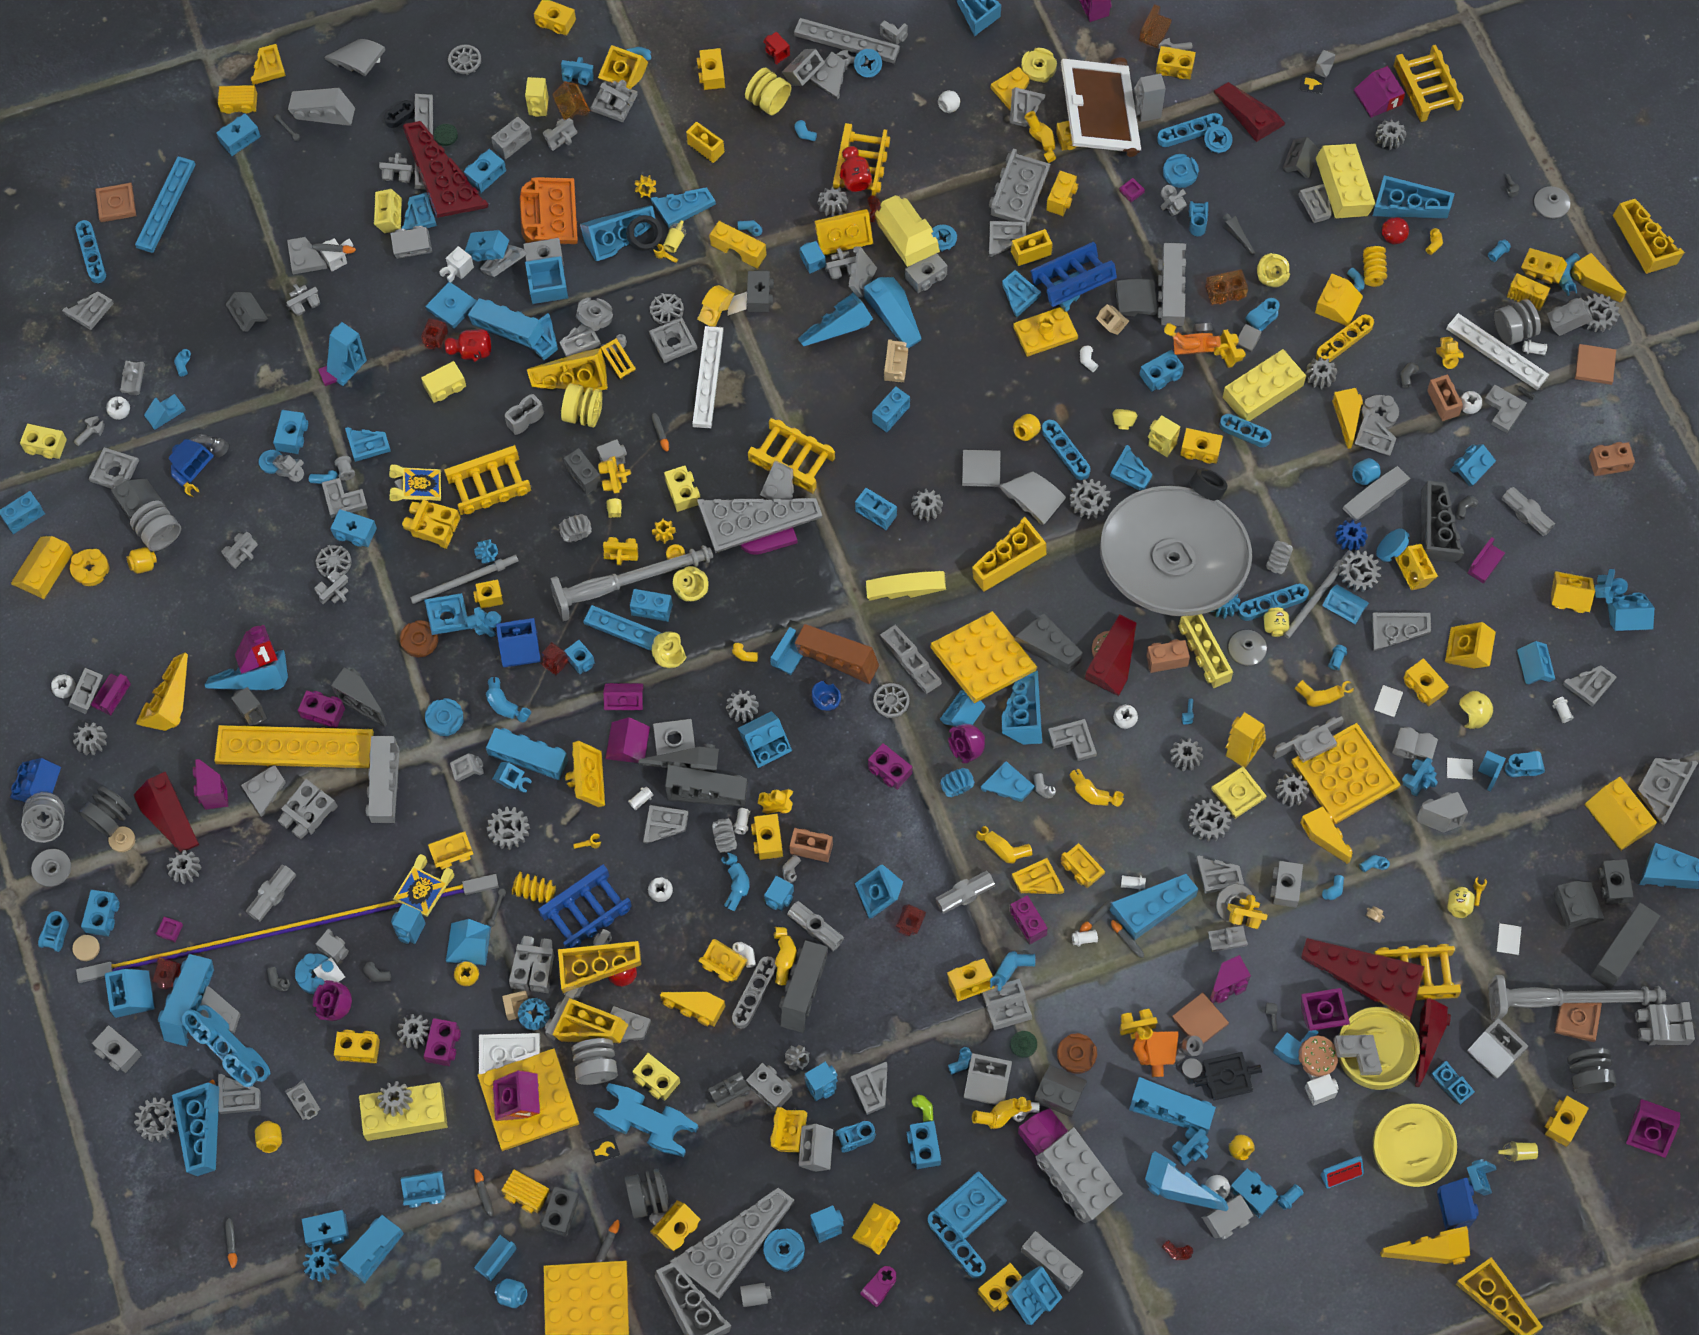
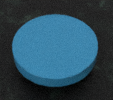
M268 450L262 453L259 458V466L262 471L269 474L275 473L278 468L272 462L278 455L282 454L276 450Z

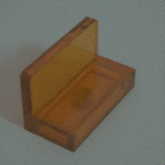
M1154 4L1140 31L1139 41L1158 48L1172 20L1161 16V7Z
M564 81L553 93L554 100L564 120L572 119L575 114L587 116L590 112L578 84Z

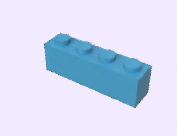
M479 298L468 314L472 325L530 348L535 346L544 332L541 322L537 318L527 317L519 311L514 312L506 306L496 305L490 300Z
M495 728L486 746L488 755L557 780H560L568 762L567 753L563 749L548 747L542 741L534 742L525 735L520 734L517 736L505 728H501V730Z

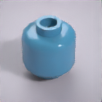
M1371 458L1358 462L1353 467V479L1361 485L1371 484L1380 478V465Z
M506 1278L496 1286L495 1295L500 1305L517 1308L526 1301L527 1289H525L522 1282Z

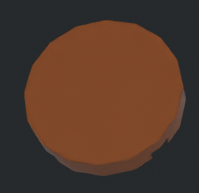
M417 620L407 624L401 631V647L405 653L412 657L427 656L437 647L438 634H431L429 622Z
M1080 1033L1068 1035L1059 1043L1057 1049V1060L1061 1067L1073 1074H1082L1089 1071L1094 1066L1097 1058V1047L1088 1036Z

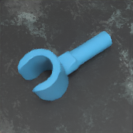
M1193 699L1188 701L1187 713H1182L1183 724L1193 723Z

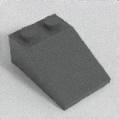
M344 667L331 685L335 696L341 699L346 706L386 727L387 722L383 712L360 677V673L354 669L348 670Z

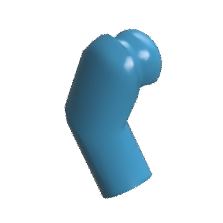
M643 47L626 49L632 53L642 55L646 60H651L652 58L649 49Z
M799 120L795 123V131L799 138L816 141L817 133L808 131L804 121Z
M1352 267L1347 272V275L1354 280L1355 284L1353 286L1360 292L1365 287L1364 277Z
M330 470L328 474H310L309 482L322 484V482L337 479L338 473Z
M1334 876L1333 886L1322 891V896L1325 900H1334L1342 895L1343 876Z
M968 1047L961 1048L958 1061L948 1065L951 1074L969 1067L972 1052Z

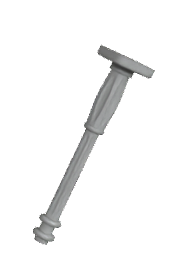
M702 545L701 550L698 551L690 549L688 554L620 575L612 574L590 579L570 588H562L559 578L555 576L550 578L551 591L563 622L569 620L568 606H571L572 603L591 600L619 590L620 586L693 564L697 567L698 562L701 561L709 563L710 559L713 558V553L710 547L706 548L705 545Z
M1495 975L1488 983L1492 1021H1496L1498 1018L1501 1020L1507 1014L1510 1006L1541 1008L1562 1006L1563 1003L1641 1002L1644 1006H1647L1649 1002L1660 1005L1666 1001V992L1660 986H1655L1654 990H1649L1647 986H1643L1641 990L1562 991L1560 988L1538 987L1509 990L1506 988L1503 975Z

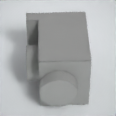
M327 929L316 943L318 950L327 957L332 958L336 963L340 959L343 960L349 952L344 946L345 942L338 936L334 937L330 929Z

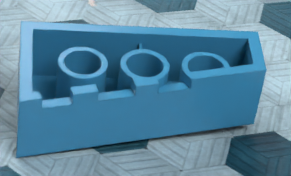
M1384 175L1373 216L1448 218L1455 193Z
M1184 874L1111 903L1110 911L1135 941L1197 896L1198 888L1189 876Z
M189 954L187 960L183 961L181 973L174 980L173 991L166 998L164 1011L161 1010L158 1016L164 1041L187 1047L189 1039H187L188 1030L184 1027L181 1017L187 1010L196 1011L201 1005V994L205 993L214 971L211 959ZM191 1014L188 1016V1022L191 1025H195V1017Z

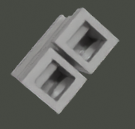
M306 779L287 804L281 808L283 813L278 822L287 829L294 821L297 825L292 830V833L299 839H302L307 833L312 835L323 819L338 806L335 800L322 790L320 791L318 787Z
M523 936L521 944H517L509 979L511 989L529 991L530 986L531 991L549 993L554 960L552 940L541 939L540 947L533 946L534 938Z
M1689 1002L1673 1005L1653 1004L1649 1005L1646 1009H1639L1635 1012L1636 1022H1646V1028L1638 1029L1639 1041L1649 1042V1045H1690L1695 1040L1693 1023L1690 1022L1692 1016Z

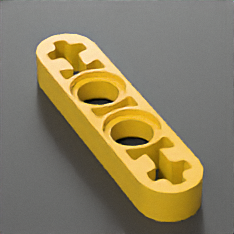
M1367 314L1358 317L1318 348L1316 353L1317 361L1321 357L1324 361L1329 358V362H1331L1368 334L1373 328L1374 319ZM1362 322L1369 323L1368 325L1365 324L1364 326H1362ZM1354 331L1357 336L1349 337L1347 332ZM1335 341H1341L1343 343V347H1335L1333 343ZM1329 351L1328 356H1321L1322 353L1325 354Z

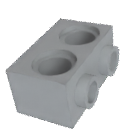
M516 117L492 136L491 139L493 149L506 160L529 142L532 136L530 127L519 117Z
M84 668L68 707L87 714L103 675Z

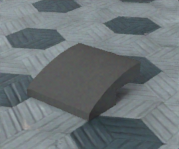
M1127 279L1115 282L1117 309L1122 315L1135 317L1137 313L1155 315L1157 313L1154 280Z

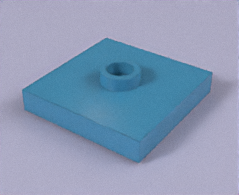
M448 282L426 305V310L454 329L468 315L477 300Z

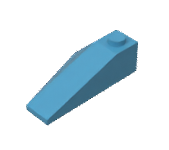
M1035 671L1014 683L1012 694L1007 701V707L1002 714V733L1023 745L1042 743L1038 671Z

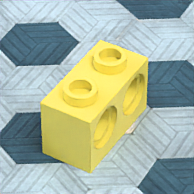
M528 77L525 93L528 113L535 117L546 116L549 101L546 79Z
M392 189L375 192L374 225L383 233L395 232V230L401 229L402 198Z
M1161 415L1158 420L1152 422L1149 428L1151 432L1148 435V446L1168 457L1178 442L1180 426Z
M27 424L20 444L27 454H39L48 459H60L67 439L63 431Z
M686 466L664 472L665 481L676 511L679 512L697 506V498H700L698 488L693 487L692 482H694L692 472H688ZM677 479H684L682 482L676 481ZM685 494L690 495V496L687 497V498H683V497H682V496L685 495Z
M649 1053L633 1070L634 1081L641 1087L644 1085L648 1087L650 1094L656 1099L661 1098L665 1101L680 1084L679 1077ZM645 1069L653 1071L649 1076H644L642 1072ZM661 1081L668 1082V1086L665 1088H659L658 1083Z

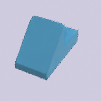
M174 394L161 403L155 398L144 416L155 430L186 411V409Z

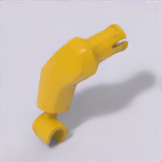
M1034 111L1026 113L1025 119L1030 126L1029 133L1042 143L1043 149L1046 152L1044 156L1047 162L1054 161L1056 156L1053 152L1055 150L1053 131L1044 123L1039 122Z
M1302 680L1297 684L1295 690L1307 699L1306 702L1309 706L1318 707L1342 698L1344 692L1352 693L1354 688L1347 691L1345 686L1351 682L1345 681L1342 687L1337 685L1327 690L1314 691Z
M1080 769L1073 770L1070 773V778L1076 785V792L1090 804L1108 806V803L1111 802L1116 807L1122 804L1124 800L1122 792L1116 791L1113 797L1109 796L1108 791L1096 789L1089 779H1085Z
M986 826L981 828L984 834L979 831L976 832V838L980 841L985 840V843L1006 863H1015L1016 859L1032 856L1030 844L1013 848L1004 838L993 831L989 832Z
M775 927L774 939H779L778 944L780 947L775 960V965L777 966L775 983L786 985L789 969L792 968L796 961L797 950L791 937L787 936V929Z
M1025 1097L1000 1101L990 1113L978 1110L973 1111L972 1122L988 1125L991 1129L1001 1128L1016 1114L1030 1111L1032 1109L1031 1101H1026Z

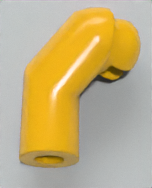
M1437 228L1430 231L1431 244L1425 249L1429 255L1436 252L1443 244L1442 234Z
M734 643L733 655L741 661H758L757 652H745L743 644Z

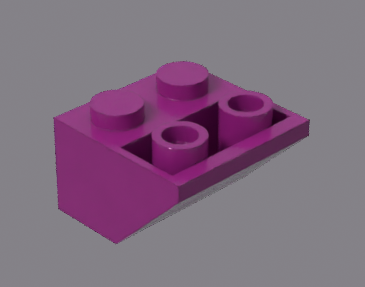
M196 759V767H193V776L197 780V785H194L195 797L198 796L199 804L202 803L205 810L229 807L228 790L220 774L200 759Z
M1240 955L1221 964L1210 997L1212 1003H1222L1228 999V996L1234 993L1239 995L1246 991L1251 975Z

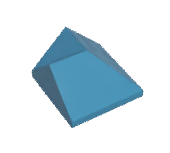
M879 865L855 883L869 918H873L898 900L903 881L884 865Z
M471 919L451 923L446 962L462 963L465 961L472 962L475 965L486 966L491 927Z

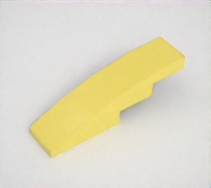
M944 571L919 572L867 580V598L870 601L884 597L894 599L907 595L913 598L946 590Z

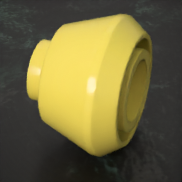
M1115 409L1112 413L1114 424L1118 425L1119 429L1126 430L1129 429V426L1134 425L1138 416L1135 411Z

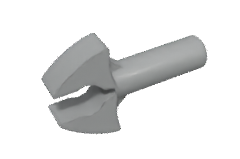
M1167 38L1158 47V49L1164 46L1188 50L1192 49V43L1173 44L1170 42V38Z
M843 50L836 54L840 58L845 59V70H847L849 64H854L855 57L850 56L848 50ZM865 57L866 63L864 64H869V59Z
M98 416L86 419L84 422L87 425V429L74 440V443L80 446L92 433H97L101 436L105 425L103 420L97 426H94L99 421Z

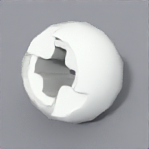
M947 90L939 96L938 105L942 111L951 113L959 108L960 98L956 92Z
M1467 391L1461 395L1460 398L1463 403L1461 410L1464 413L1474 414L1481 409L1482 398L1477 392Z
M116 396L107 402L106 411L110 417L121 420L129 414L130 405L123 397Z
M65 674L56 676L51 683L52 693L59 698L70 697L76 689L74 679Z
M1126 704L1119 706L1113 716L1116 725L1124 729L1133 727L1138 720L1135 708ZM1125 714L1129 715V717L1123 719V716H1125Z
M663 877L655 878L648 886L649 896L657 902L668 900L673 892L672 884ZM657 888H664V892H657Z
M1214 1175L1207 1179L1205 1185L1224 1199L1229 1195L1230 1184L1225 1177Z

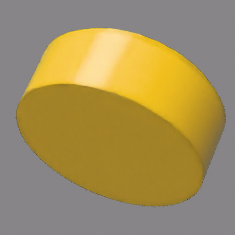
M677 544L669 546L666 551L667 560L685 555L684 548Z

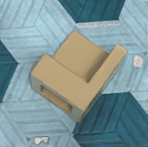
M526 991L502 996L508 1021L518 1018L520 1005L528 999Z

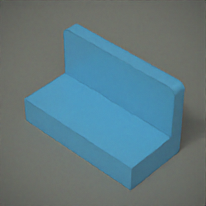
M1336 584L1330 590L1322 606L1356 624L1369 602Z
M789 627L771 656V665L789 675L793 673L803 657L795 645L797 639L796 630Z
M1535 641L1517 650L1526 684L1529 685L1538 680L1547 682L1555 680L1547 644Z
M960 690L940 720L943 724L954 727L960 724L973 725L984 710L985 705L981 700L973 703L966 692Z
M1487 751L1478 772L1492 777L1487 789L1491 792L1506 758Z
M500 1235L474 1269L489 1281H492L516 1251L515 1244Z

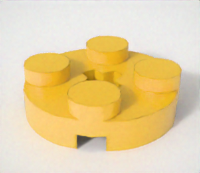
M86 549L78 554H74L71 558L70 572L74 580L82 583L84 586H95L101 583L106 573L108 574L109 572L108 560L99 549ZM89 564L94 565L91 571L85 569Z

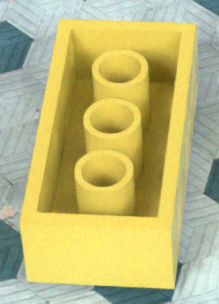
M1356 144L1323 146L1316 156V161L1335 218L1368 216L1375 206V201Z
M1282 349L1225 386L1223 399L1240 418L1251 421L1303 387L1306 375L1285 350Z
M440 1082L408 1087L406 1090H411L412 1094L409 1097L413 1099L412 1103H408L410 1110L403 1109L404 1114L400 1115L397 1112L395 1117H392L391 1112L385 1114L383 1112L384 1108L379 1107L378 1104L381 1101L377 1097L383 1095L382 1092L360 1095L362 1128L365 1139L370 1141L448 1128L444 1093ZM393 1097V1098H392V1101H393V1100L398 1101L399 1098H398V1097H397V1098H394V1097Z

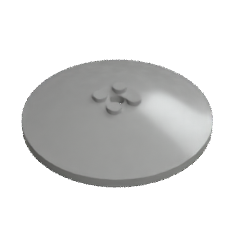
M1180 486L1152 487L1125 498L1109 514L1100 540V554L1104 569L1118 590L1127 598L1146 609L1172 616L1200 615L1227 604L1244 586L1252 562V548L1248 533L1233 511L1219 500L1212 501L1206 499L1193 489ZM1169 557H1177L1178 561H1172Z

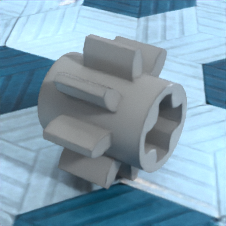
M798 1045L797 1048L791 1046L785 1053V1063L794 1071L798 1068L803 1070L809 1063L808 1055L810 1053L805 1051V1047Z

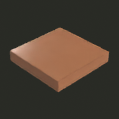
M131 183L96 189L100 222L136 216L133 186Z
M1579 344L1575 379L1612 385L1616 350Z
M1201 993L1172 1016V1019L1187 1036H1198L1203 1044L1229 1024L1204 993Z
M1563 1003L1558 1009L1554 1033L1595 1042L1602 1003Z

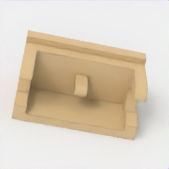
M888 339L884 381L905 382L908 357L907 343Z

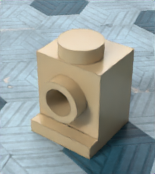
M1108 304L1099 311V315L1096 317L1109 332L1116 335L1129 322L1116 308Z

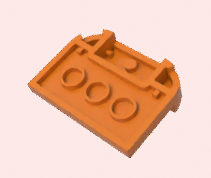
M536 177L531 178V181L521 188V233L525 243L559 238L560 244H577L574 178Z

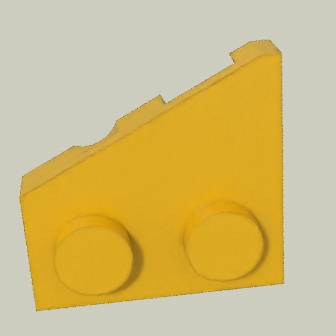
M273 44L259 48L258 59L254 65V75L251 77L252 84L255 85L286 76L277 45Z
M1017 67L993 82L991 89L1011 111L1012 89L1015 87L1026 89L1030 78L1020 67Z
M1048 858L1012 873V878L1020 893H1064V889Z

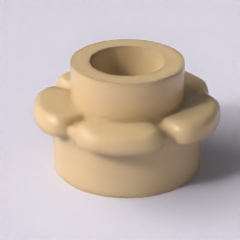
M1375 906L1372 909L1367 908L1366 916L1371 920L1380 923L1382 918H1385L1382 915L1383 911Z

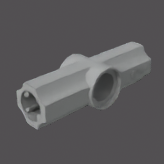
M1514 487L1507 490L1502 496V500L1516 512L1517 518L1525 524L1529 523L1542 536L1547 535L1554 527L1555 523L1541 511L1539 504L1532 499L1528 500Z
M281 865L273 877L261 885L258 890V896L247 908L246 913L260 922L271 907L276 906L282 900L285 889L296 877V874L287 866Z
M986 870L970 880L964 879L953 886V889L936 897L935 901L940 911L945 914L961 904L967 905L973 902L978 895L995 887V883L990 873Z
M799 901L794 903L787 913L790 918L807 930L811 937L817 938L832 951L837 949L844 940V937L824 922L821 916L814 914ZM813 923L821 925L818 929H813L810 926Z

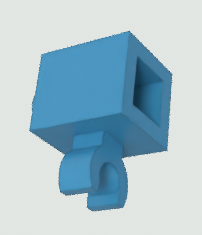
M501 762L492 780L508 789H516L517 787L520 792H527L522 787L524 781L526 783L532 782L529 778L522 777L524 771L509 762Z

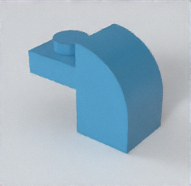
M1317 1030L1309 1031L1301 1042L1287 1032L1276 1045L1273 1053L1288 1064H1302L1299 1061L1301 1044L1308 1038L1317 1036L1319 1032Z

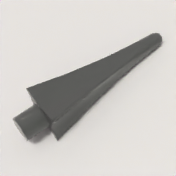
M1229 214L1224 215L1223 219L1226 222L1224 228L1254 255L1255 251L1247 240L1237 217L1231 218Z

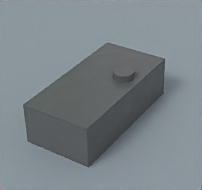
M1639 903L1590 977L1611 990L1634 955H1640L1645 945L1642 943L1660 918V915L1644 904Z

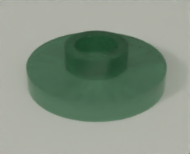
M442 124L435 129L434 138L438 144L449 146L457 140L458 132L453 125Z
M1028 1031L1017 1032L1011 1039V1050L1018 1057H1030L1037 1050V1039Z

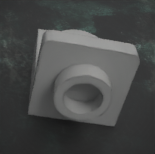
M884 20L880 24V36L892 44L898 45L907 38L908 25L904 23L897 29L895 25L889 24Z
M468 753L450 762L456 781H461L473 774H484L482 760L473 754Z

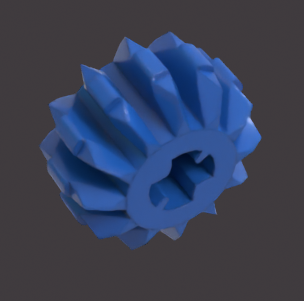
M1345 520L1343 525L1337 527L1335 538H1337V545L1342 544V550L1348 548V550L1352 551L1354 548L1357 551L1360 547L1365 546V540H1367L1368 535L1366 534V527H1361V522L1354 524V520H1351L1349 524Z

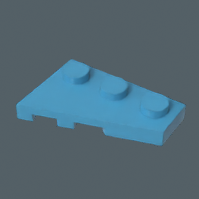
M707 187L685 191L684 194L679 195L669 194L663 198H651V202L668 228L680 223L681 220L684 221L716 205L715 199Z

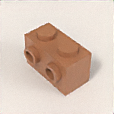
M1448 374L1430 380L1427 391L1441 420L1445 421L1459 416L1463 403Z
M1617 442L1609 446L1598 445L1592 449L1589 455L1594 476L1630 471L1635 463L1629 442Z
M1178 639L1165 644L1154 643L1148 646L1146 654L1150 673L1187 667L1190 659L1186 640L1180 641Z
M794 828L790 842V854L829 862L833 837L824 833Z

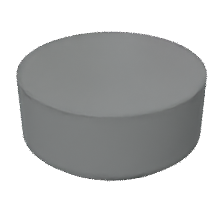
M1187 1059L1182 1065V1074L1187 1079H1197L1202 1073V1064L1197 1059Z

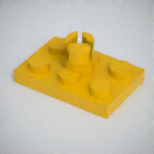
M867 209L814 221L818 245L824 255L836 253L837 248H841L844 251L854 247L873 244Z
M1062 307L1013 323V328L1027 357L1078 339V334L1072 321Z
M581 741L573 742L574 770L565 775L566 781L572 779L567 785L570 788L575 787L576 798L597 807L605 806L602 751Z

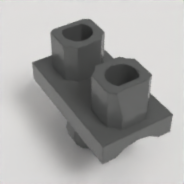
M741 1072L709 1088L708 1091L719 1108L749 1092L750 1088Z

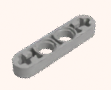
M763 957L759 961L733 1012L732 1021L737 1028L742 1029L750 1024L776 972L777 966L772 957ZM768 962H769V963H771L772 969H771V968H768V969H767V971H766V976H767L768 978H766V977L763 975V972H764V965H763V964L767 965ZM757 979H762L765 984L762 988L758 989L754 987L753 982ZM748 996H752L756 999L754 1005L748 1006L744 1003V1000ZM741 1007H743L745 1010H747L744 1015L746 1021L742 1020L739 1023L737 1016L741 1017L743 1013V1009Z

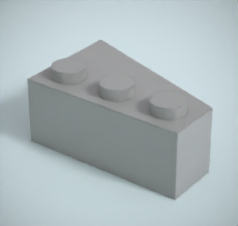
M1161 74L1140 77L1132 91L1136 116L1139 115L1140 122L1159 119L1162 116L1166 88Z
M340 88L293 91L288 110L297 120L351 126L355 107Z

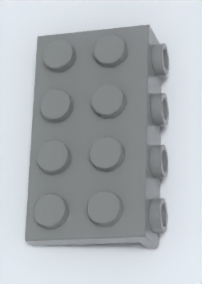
M1013 149L1012 153L1007 155L1005 162L1007 166L1001 170L1000 178L1002 179L995 186L994 193L996 194L995 197H991L989 208H991L992 216L1012 222H1026V226H1029L1051 164L1017 154V149Z
M1074 1127L1036 1156L1039 1167L1050 1177V1182L1058 1188L1063 1200L1072 1207L1075 1216L1083 1223L1093 1220L1123 1194Z

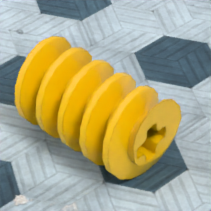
M1370 246L1364 249L1363 267L1364 283L1372 287L1381 286L1384 283L1383 280L1387 278V268L1385 267L1387 265L1385 261L1386 248Z
M519 872L513 884L512 895L516 892L517 897H521L523 894L524 899H528L531 896L532 901H536L538 898L539 903H543L545 900L547 903L554 898L556 885L552 886V880H549L546 885L545 878L537 882V876L530 880V874L522 878V872Z

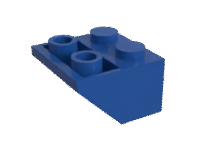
M534 618L496 624L503 667L541 662Z
M43 758L22 762L17 770V779L11 787L12 793L10 798L26 802L33 794L40 792L53 793L61 767Z
M1463 1178L1438 1188L1437 1196L1445 1231L1465 1226L1470 1228L1477 1219L1479 1212L1477 1204L1473 1203L1474 1189L1473 1185L1469 1184L1468 1178Z

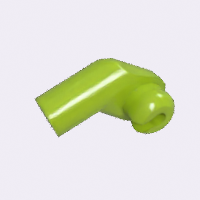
M923 1095L913 1097L912 1105L923 1110V1122L933 1121L932 1103Z

